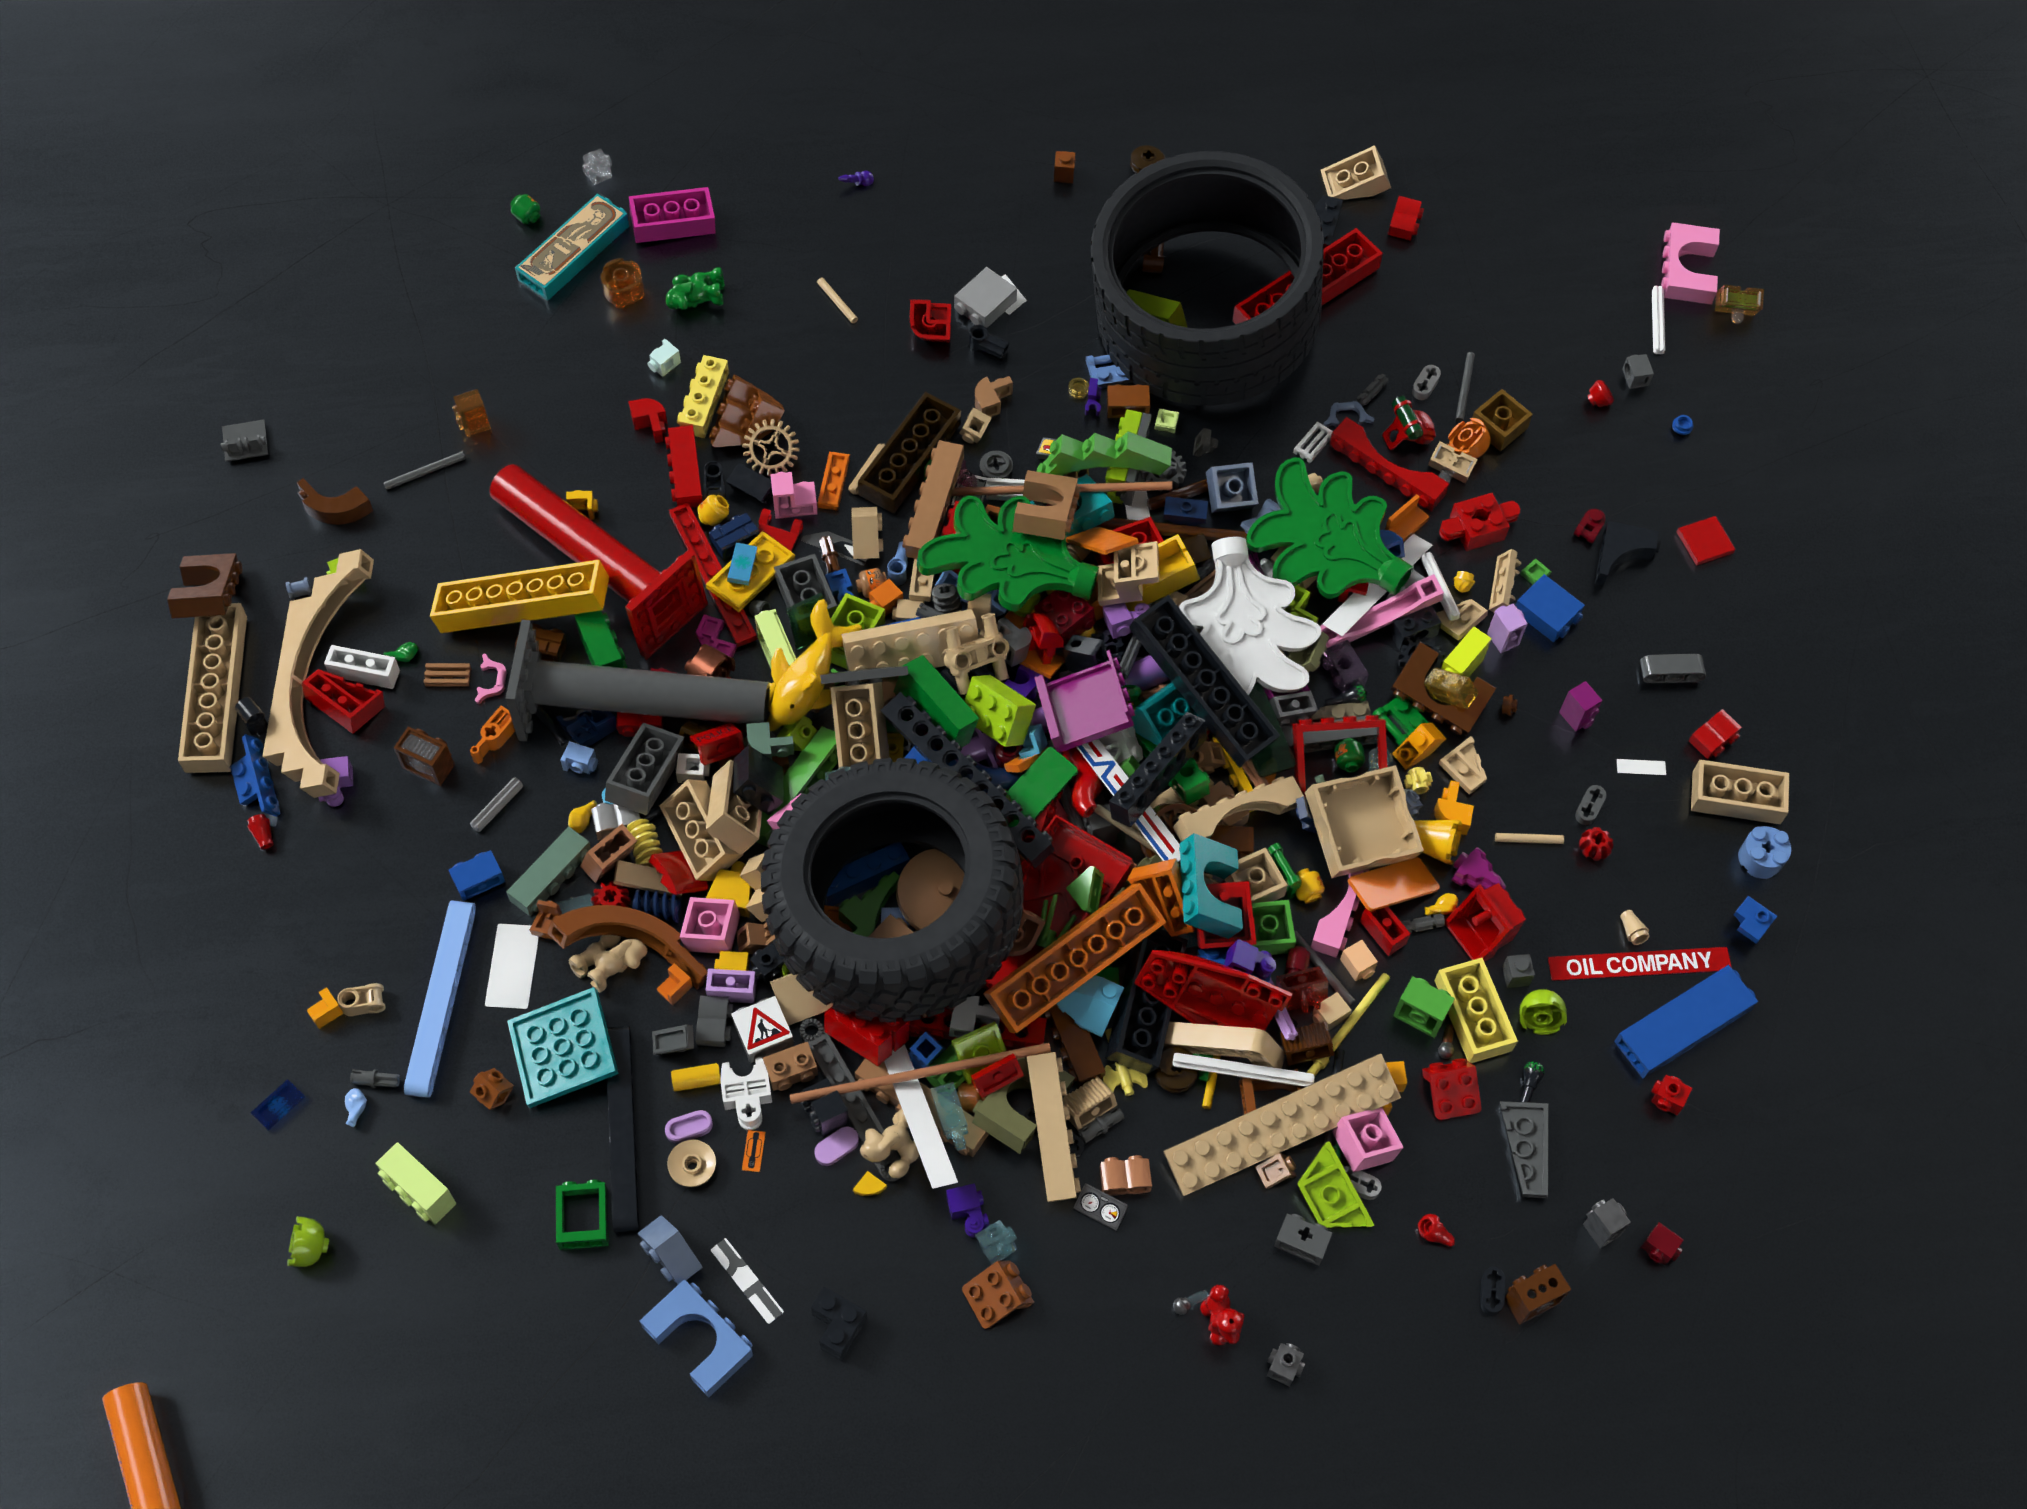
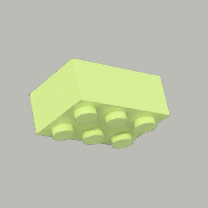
M398 1142L376 1162L380 1170L377 1174L383 1179V1183L390 1190H395L407 1206L411 1205L423 1221L427 1222L430 1220L436 1225L456 1205L448 1188Z

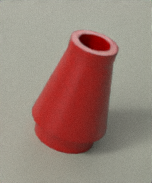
M258 814L249 818L247 828L259 844L260 849L272 847L274 843L270 819L266 818L265 814Z

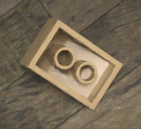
M1375 145L1320 170L1327 194L1330 197L1342 200L1370 197L1391 188L1383 160Z

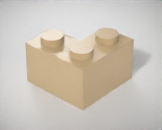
M877 507L852 508L853 559L879 558V552L883 551V539H878V531H882V513H877Z
M764 853L750 858L740 874V877L755 890L746 908L761 922L766 921L765 919L768 918V915L764 914L762 895L764 893L761 892V873L765 871L762 869Z

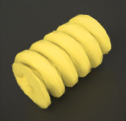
M647 819L635 820L626 827L637 839L633 848L635 862L639 865L654 868L649 863L651 854L663 853L662 849L659 848L660 841L656 840L658 838V834L654 832L656 827L654 824H648L649 820Z

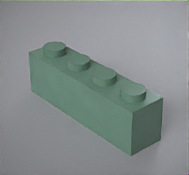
M568 826L506 891L510 902L529 916L534 912H538L539 909L536 905L538 900L546 901L550 895L552 896L557 893L565 879L573 876L576 868L591 849L590 842Z

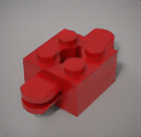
M1493 493L1453 504L1450 519L1442 521L1439 534L1445 541L1460 538L1466 551L1503 541L1510 527L1508 523L1518 519L1520 506L1515 501L1498 504Z

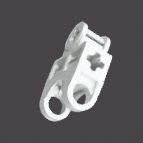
M762 1057L755 1058L756 1065H753L752 1072L743 1077L733 1072L729 1062L722 1063L721 1089L725 1110L736 1108L739 1124L746 1130H754L761 1125V1104L772 1103L769 1076ZM752 1112V1116L747 1117V1113Z

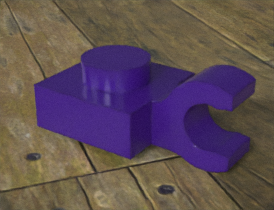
M1090 378L1085 415L1089 414L1090 409L1097 411L1096 416H1099L1101 412V405L1096 401V399L1100 400L1101 387H1098L1097 378Z

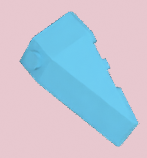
M1095 975L1058 1002L1057 1005L1063 1013L1066 1012L1072 1017L1080 1028L1102 1037L1124 987Z

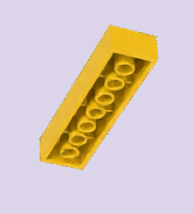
M600 560L438 583L430 618L440 633L517 623L521 622V620H538L600 611L604 608L609 575Z

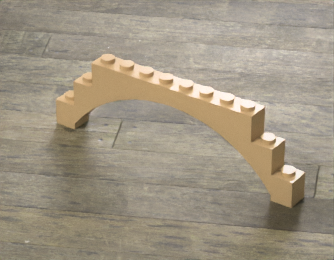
M361 549L339 554L336 573L315 577L311 597L290 601L263 757L276 766L282 765L281 773L295 782L301 781L300 789L313 798L336 794L340 773L329 765L323 764L310 745L303 718L304 692L302 682L307 677L314 651L331 619L348 597L366 579H371L374 559Z

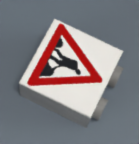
M775 996L761 999L754 1005L741 1007L734 1013H731L733 1024L750 1063L755 1062L757 1057H762L763 1059V1057L794 1046L792 1033Z

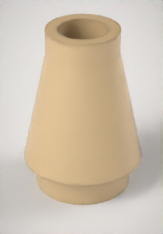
M1632 910L1623 912L1620 918L1623 922L1628 941L1634 945L1647 941L1650 937L1649 929Z

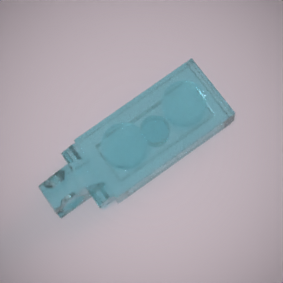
M954 1083L931 1088L930 1093L944 1135H946L947 1140L953 1138L957 1151L965 1149L966 1142L963 1135L968 1134V1125Z

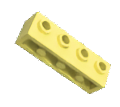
M703 355L701 363L698 362L696 366V377L690 382L689 396H685L683 412H679L677 424H680V427L693 425L696 437H706L729 374L728 360Z

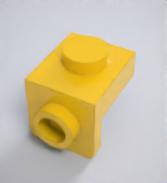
M575 490L573 492H566L567 502L577 510H588L590 520H594V512H598V500L594 499L592 491Z

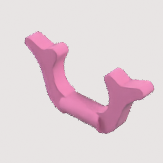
M486 654L482 655L484 662L480 667L483 671L488 669L497 670L496 685L491 689L477 688L476 704H480L488 697L500 695L505 689L507 675L505 666L490 660Z

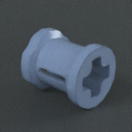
M308 577L293 583L285 582L291 601H294L296 597L312 595Z

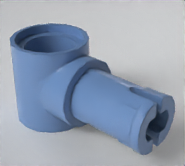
M903 542L898 543L896 555L887 565L888 579L896 586L904 584L907 580L909 562L907 561L906 550L902 546Z

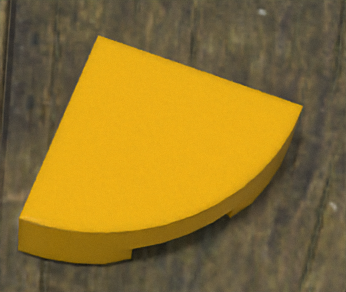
M867 1171L853 1188V1192L860 1196L879 1194L887 1188V1185Z

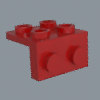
M1460 1058L1452 1060L1451 1064L1432 1063L1429 1065V1068L1422 1069L1423 1078L1430 1082L1434 1115L1437 1119H1448L1475 1114L1481 1111L1482 1107L1475 1065L1466 1061V1059Z

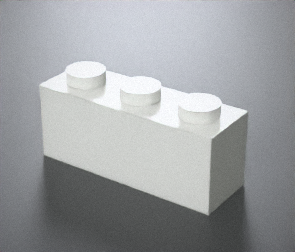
M331 645L324 662L328 673L343 677L344 680L390 689L394 688L400 672L395 657Z

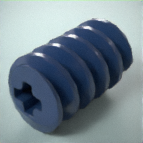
M637 889L633 899V909L643 911L652 916L654 915L660 920L664 916V920L667 922L670 921L671 917H673L674 922H679L682 912V897L680 900H677V896L673 894L671 899H668L667 892H664L662 898H659L658 891H655L653 897H650L649 890H646L644 895L641 896L640 890Z

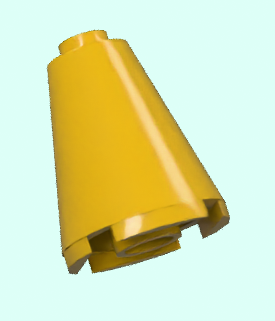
M1414 820L1424 850L1422 853L1452 865L1454 861L1450 859L1451 856L1457 855L1462 833L1457 831L1458 825L1462 826V822L1460 820Z

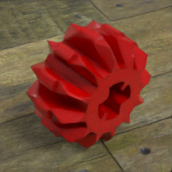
M612 880L608 886L601 882V890L594 889L595 896L591 898V902L594 905L628 907L627 905L631 904V898L628 897V889H623L621 885L614 886Z

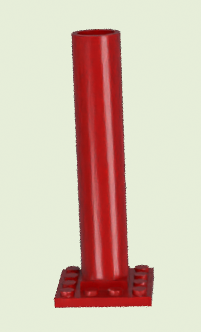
M515 464L507 465L496 474L491 482L490 496L494 501L575 563L593 560L601 561L609 575L608 588L628 602L625 608L640 655L646 660L708 605L696 557L690 550L680 555L669 568L659 572L520 466Z

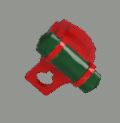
M1405 396L1394 399L1392 407L1396 417L1382 434L1389 450H1394L1403 440L1413 441L1418 444L1431 443L1436 437V433L1430 416L1423 411L1412 410L1411 401L1407 400ZM1393 430H1398L1397 438L1392 442L1390 434Z

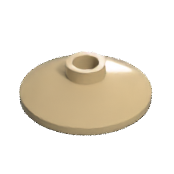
M687 1140L679 1143L671 1151L667 1162L668 1171L672 1179L682 1186H700L712 1177L716 1168V1157L711 1147L699 1140ZM696 1163L697 1167L691 1170L688 1168L689 1164Z

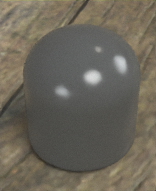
M753 600L749 605V613L755 617V615L762 612V608L764 611H770L771 606L767 601Z

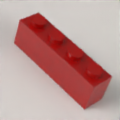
M693 425L668 428L669 436L665 437L666 449H670L671 454H667L668 466L673 467V471L669 472L670 484H675V489H671L672 501H677V506L689 503L691 508H696L703 502Z

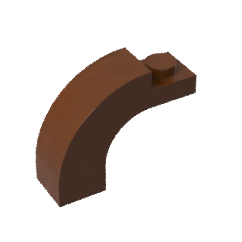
M304 478L297 482L300 490L297 493L302 499L306 512L320 522L334 525L352 523L373 511L370 500L357 486L341 496L325 497L318 494Z

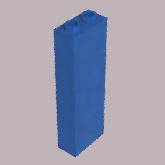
M1727 965L1619 1033L1614 1042L1644 1079L1750 1012L1758 1003L1755 993L1742 982L1739 973Z

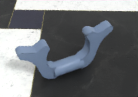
M1357 401L1336 402L1331 406L1330 416L1323 425L1325 427L1331 425L1338 427L1339 421L1336 418V413L1346 410H1353L1359 414L1358 423L1360 425L1365 422L1373 424L1375 419L1369 416Z

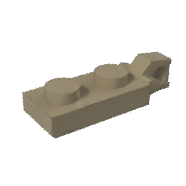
M1368 701L1321 707L1310 719H1312V722H1321V718L1333 717L1334 720L1343 719L1345 716L1361 717L1371 715Z

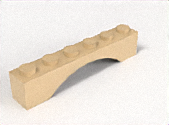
M1282 776L1273 780L1272 784L1267 786L1265 783L1256 786L1251 792L1244 790L1230 800L1226 797L1219 800L1214 806L1210 807L1207 804L1199 808L1195 813L1186 812L1178 817L1179 820L1173 828L1180 842L1193 833L1210 838L1216 825L1233 813L1246 810H1260L1280 815L1296 809V799L1304 795L1293 776L1285 779Z

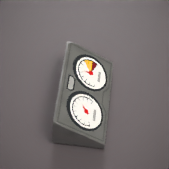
M1085 1183L1073 1209L1117 1231L1128 1210V1205Z

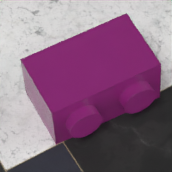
M1585 681L1568 691L1559 713L1575 732L1581 728L1587 729L1595 722L1594 718L1599 713V707L1603 700Z

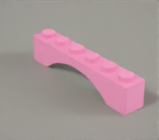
M1433 574L1417 581L1395 596L1371 607L1343 636L1321 625V632L1329 636L1326 643L1327 649L1324 654L1393 623V620L1442 601L1444 592L1435 575Z
M1364 871L1349 874V878L1350 876L1364 873ZM1348 885L1347 893L1338 907L1329 915L1319 920L1311 944V948L1314 951L1337 957L1339 950H1344L1348 938L1343 936L1345 930L1350 931L1354 918L1350 917L1352 910H1357L1360 901L1350 885Z

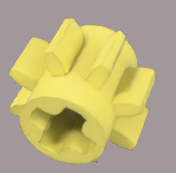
M1415 767L1407 772L1408 775H1405L1406 779H1404L1406 789H1412L1417 794H1423L1429 790L1431 782H1433L1431 772H1425L1423 767Z

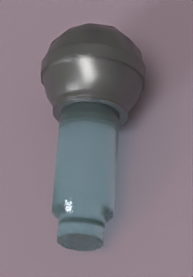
M1199 1291L1187 1298H1177L1173 1303L1174 1311L1180 1315L1186 1314L1192 1306L1208 1297L1207 1291Z

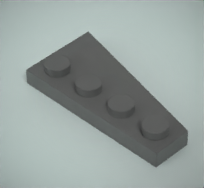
M1500 1101V1108L1523 1197L1548 1198V1104Z

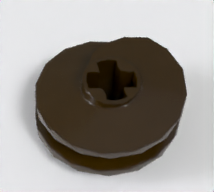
M1140 146L1132 152L1130 166L1137 174L1143 168L1165 159V155L1154 146Z
M1168 1048L1162 1052L1159 1068L1155 1070L1157 1083L1169 1092L1180 1093L1186 1091L1194 1084L1198 1070L1174 1067L1173 1056L1175 1053L1192 1055V1053L1184 1048ZM1175 1068L1177 1070L1179 1068L1181 1071L1180 1073L1178 1071L1174 1072L1172 1069Z

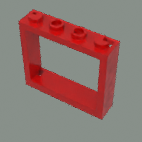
M1365 715V719L1357 720V716H1345L1343 721H1334L1333 717L1321 718V722H1312V719L1299 720V723L1292 724L1295 780L1304 797H1306L1303 732L1377 727L1379 769L1387 768L1386 720L1379 718V715Z

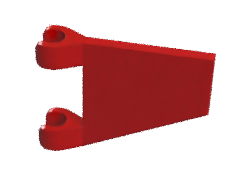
M763 509L759 518V532L764 531L792 552L798 536L803 530V521L794 519L791 531L788 532L768 525L772 519L771 510Z

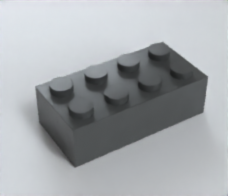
M642 723L606 781L605 801L648 815L677 766L678 753H683L684 737Z

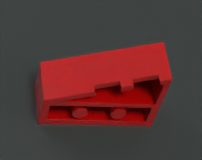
M317 669L302 682L304 698L352 734L385 707L383 691L377 689L373 691L364 688L363 684H353L344 681L343 677Z

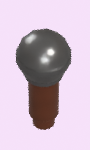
M1450 1024L1446 1025L1443 1042L1438 1048L1439 1055L1444 1059L1451 1058L1455 1052L1452 1044L1454 1030Z

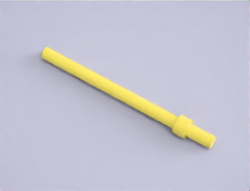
M1382 973L1332 1038L1334 1051L1390 980L1389 975ZM1331 1056L1313 1060L1312 1066L1306 1073H1312L1315 1077L1321 1069L1328 1065Z

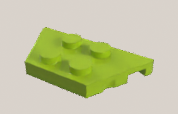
M1327 1141L1297 1183L1318 1224L1327 1228L1374 1226L1330 1141Z

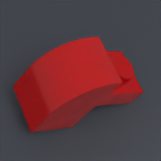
M649 398L628 401L634 429L651 427L655 443L664 442L662 433H666L664 424L667 423V417L663 405Z

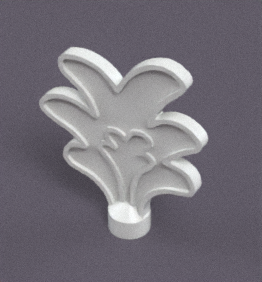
M1227 537L1213 542L1211 546L1216 570L1214 583L1203 595L1183 601L1179 606L1180 610L1195 629L1201 630L1200 635L1248 695L1252 691L1255 681L1263 687L1278 693H1292L1303 689L1309 682L1308 671L1287 658L1280 650L1297 652L1309 648L1321 635V627L1312 620L1292 615L1284 610L1295 597L1294 586L1286 580L1270 578L1258 572L1249 560L1245 538Z

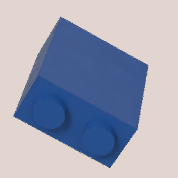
M1544 574L1517 600L1515 606L1522 611L1526 622L1554 643L1559 637L1563 638L1569 632V627L1572 624L1576 625L1582 619V611L1585 605Z

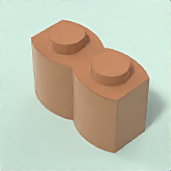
M1140 1155L1131 1156L1125 1161L1119 1160L1117 1157H1110L1100 1163L1102 1192L1110 1196L1151 1192L1152 1182L1149 1159L1143 1158Z

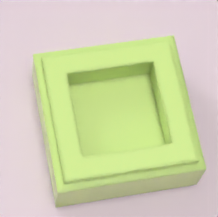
M1159 409L1155 430L1175 433L1179 412Z

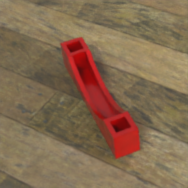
M1348 417L1332 432L1330 445L1336 451L1342 452L1353 462L1359 463L1370 473L1383 479L1385 483L1400 490L1405 496L1413 498L1417 494L1420 496L1418 501L1420 506L1433 511L1446 496L1450 483L1433 472L1412 471L1388 461L1371 445L1364 428Z

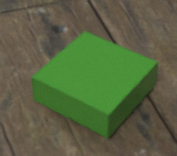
M1534 559L1520 573L1532 585L1544 574L1548 577L1551 575V571L1537 559Z

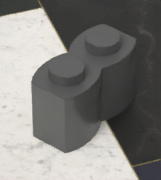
M700 996L695 1039L697 1046L725 1047L726 1040L730 1041L731 1026H728V1019L732 1018L731 1013L734 1012V1005L730 1004L729 997Z

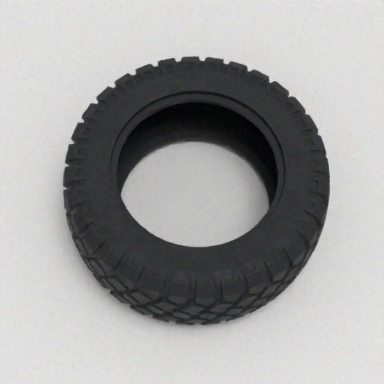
M891 758L875 759L873 764H868L867 761L851 765L848 771L842 768L829 774L827 781L820 779L809 787L808 794L802 793L791 803L792 810H785L777 822L779 829H774L767 843L770 849L764 852L762 869L765 870L761 873V892L764 893L762 895L764 914L768 915V918L765 920L770 935H775L773 943L779 955L785 956L783 962L793 975H797L796 980L808 992L814 990L813 996L826 1006L833 1003L832 1008L846 1015L855 1012L856 1018L872 1021L874 1017H878L879 1022H896L897 1018H902L904 1022L920 1020L921 1014L931 1017L945 1012V1006L954 1008L967 1000V994L975 995L986 985L985 980L992 979L1002 967L1001 962L1006 961L1013 948V942L1017 938L1023 912L1024 885L1020 856L1011 830L999 808H996L992 799L984 791H980L979 786L967 777L962 778L960 773L947 767L940 769L939 764L924 760L920 761L919 764H917L916 759L898 758L896 762H893ZM898 842L926 845L946 854L965 873L961 889L945 913L930 925L908 935L893 938H872L857 935L834 923L823 912L827 892L837 874L852 859L877 846Z

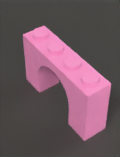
M1672 222L1670 229L1666 230L1664 234V242H1667L1663 250V258H1666V261H1664L1662 273L1665 274V277H1663L1661 283L1664 289V298L1712 305L1717 293L1718 276L1691 272L1682 266L1679 257L1687 254L1714 257L1719 246L1720 229Z

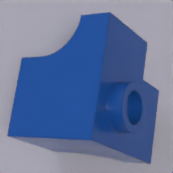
M1750 896L1744 900L1734 913V916L1740 922L1737 931L1756 944L1777 917Z

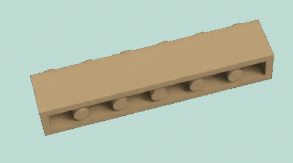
M1056 1052L1027 1056L1047 1201L1077 1198V1193L1081 1192L1079 1178H1074L1073 1168H1077L1076 1154H1071L1070 1144H1074L1072 1129L1067 1130L1066 1120H1070L1069 1106H1064L1063 1096H1067L1065 1081L1060 1082L1059 1072H1063L1062 1058H1057Z

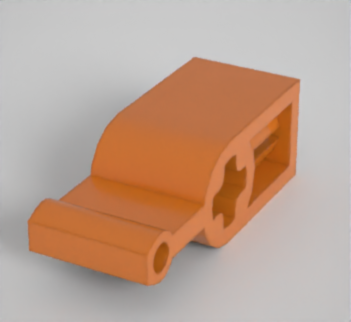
M500 706L482 726L480 732L482 739L476 746L471 747L470 753L476 764L482 763L483 757L489 750L500 749L515 732L510 712L505 707Z

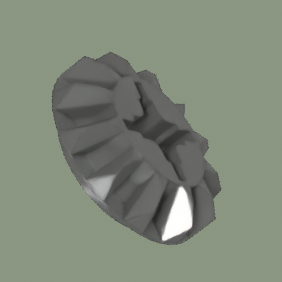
M990 451L983 455L980 460V470L983 476L989 478H1008L1013 469L1011 457L1002 451ZM994 461H996L997 465L999 466L998 471L995 470V467H993Z

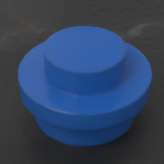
M1680 415L1674 419L1672 428L1680 435H1687L1693 429V421L1687 415Z

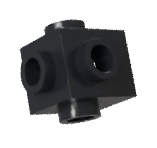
M771 943L764 949H758L750 959L752 968L750 971H755L756 979H762L767 984L771 980H776L782 976L783 959L785 956H780L775 945Z

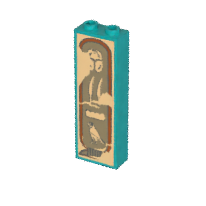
M597 193L515 267L518 281L548 301L629 227L627 212L621 207L618 208L608 198H604Z

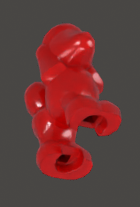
M1224 1285L1212 1287L1209 1296L1200 1305L1201 1313L1204 1316H1210L1208 1329L1211 1331L1210 1339L1215 1345H1223L1227 1342L1229 1344H1236L1239 1341L1242 1325L1244 1324L1245 1314L1230 1308L1229 1290Z

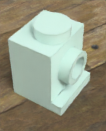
M666 339L662 341L663 345L656 348L649 355L650 361L647 363L653 372L659 373L662 377L681 363L679 350Z

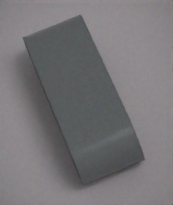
M1700 654L1647 655L1640 659L1643 681L1646 683L1699 682L1706 678L1703 656Z

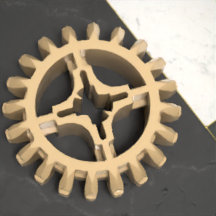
M771 419V425L769 426L766 420L762 421L764 427H760L758 423H755V427L758 430L755 432L749 428L748 431L753 435L752 437L745 435L744 439L750 442L749 444L745 443L742 445L744 448H749V451L743 452L744 456H751L746 461L747 464L754 461L755 464L752 466V469L756 470L760 466L759 474L761 475L765 469H767V476H771L772 470H775V474L778 473L779 468L787 472L786 464L790 467L794 466L789 460L791 458L794 460L798 459L796 455H792L793 451H800L799 448L793 447V444H798L799 440L791 439L796 433H787L790 429L789 425L782 429L783 421H779L778 426H775L774 419ZM775 430L769 440L757 439L761 433ZM780 433L788 441V451L778 446ZM775 438L774 443L776 445L774 446L781 452L771 451L768 455L766 452L768 449H765V446L761 445V443L770 445ZM754 444L764 450L762 463L755 456ZM776 454L786 457L779 464L768 465L771 457Z

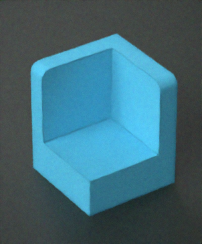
M1042 724L1029 726L1023 744L1024 748L1019 752L1020 757L1040 754L1048 745Z

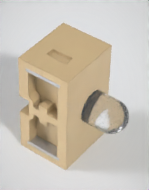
M1439 441L1428 466L1440 471L1439 477L1448 483L1453 477L1466 484L1478 459L1463 452L1458 455L1454 453L1455 448Z

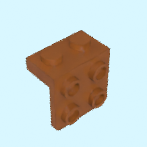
M1011 1260L996 1261L962 1287V1291L981 1326L985 1329L992 1327L1015 1309L1028 1308L1035 1303L1031 1297L1030 1288L1023 1283L1019 1276L1020 1271Z

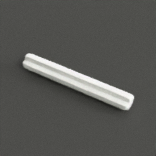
M1654 286L1652 290L1653 352L1662 355L1665 351L1664 289L1662 286Z
M1431 552L1423 553L1421 561L1428 576L1434 574L1444 592L1443 600L1440 602L1450 621L1458 620L1460 612Z

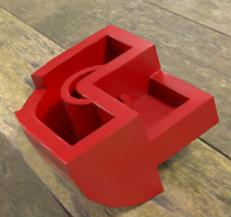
M910 300V325L915 335L929 342H950L951 304L931 303V300Z
M1036 612L1028 614L1024 619L1022 628L1026 626L1032 635L1029 650H1036L1042 664H1051L1056 648L1064 647V640L1055 623L1046 614Z

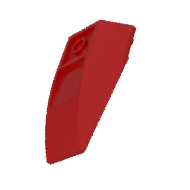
M1152 950L1134 982L1193 1024L1256 1028L1266 1031V1027L1277 1010L1283 1011L1292 997V993L1248 973L1201 957L1163 950Z

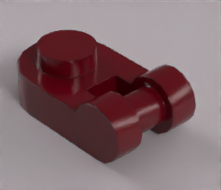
M1598 509L1588 510L1573 535L1577 537L1582 536L1587 539V542L1593 544L1604 526L1605 514Z

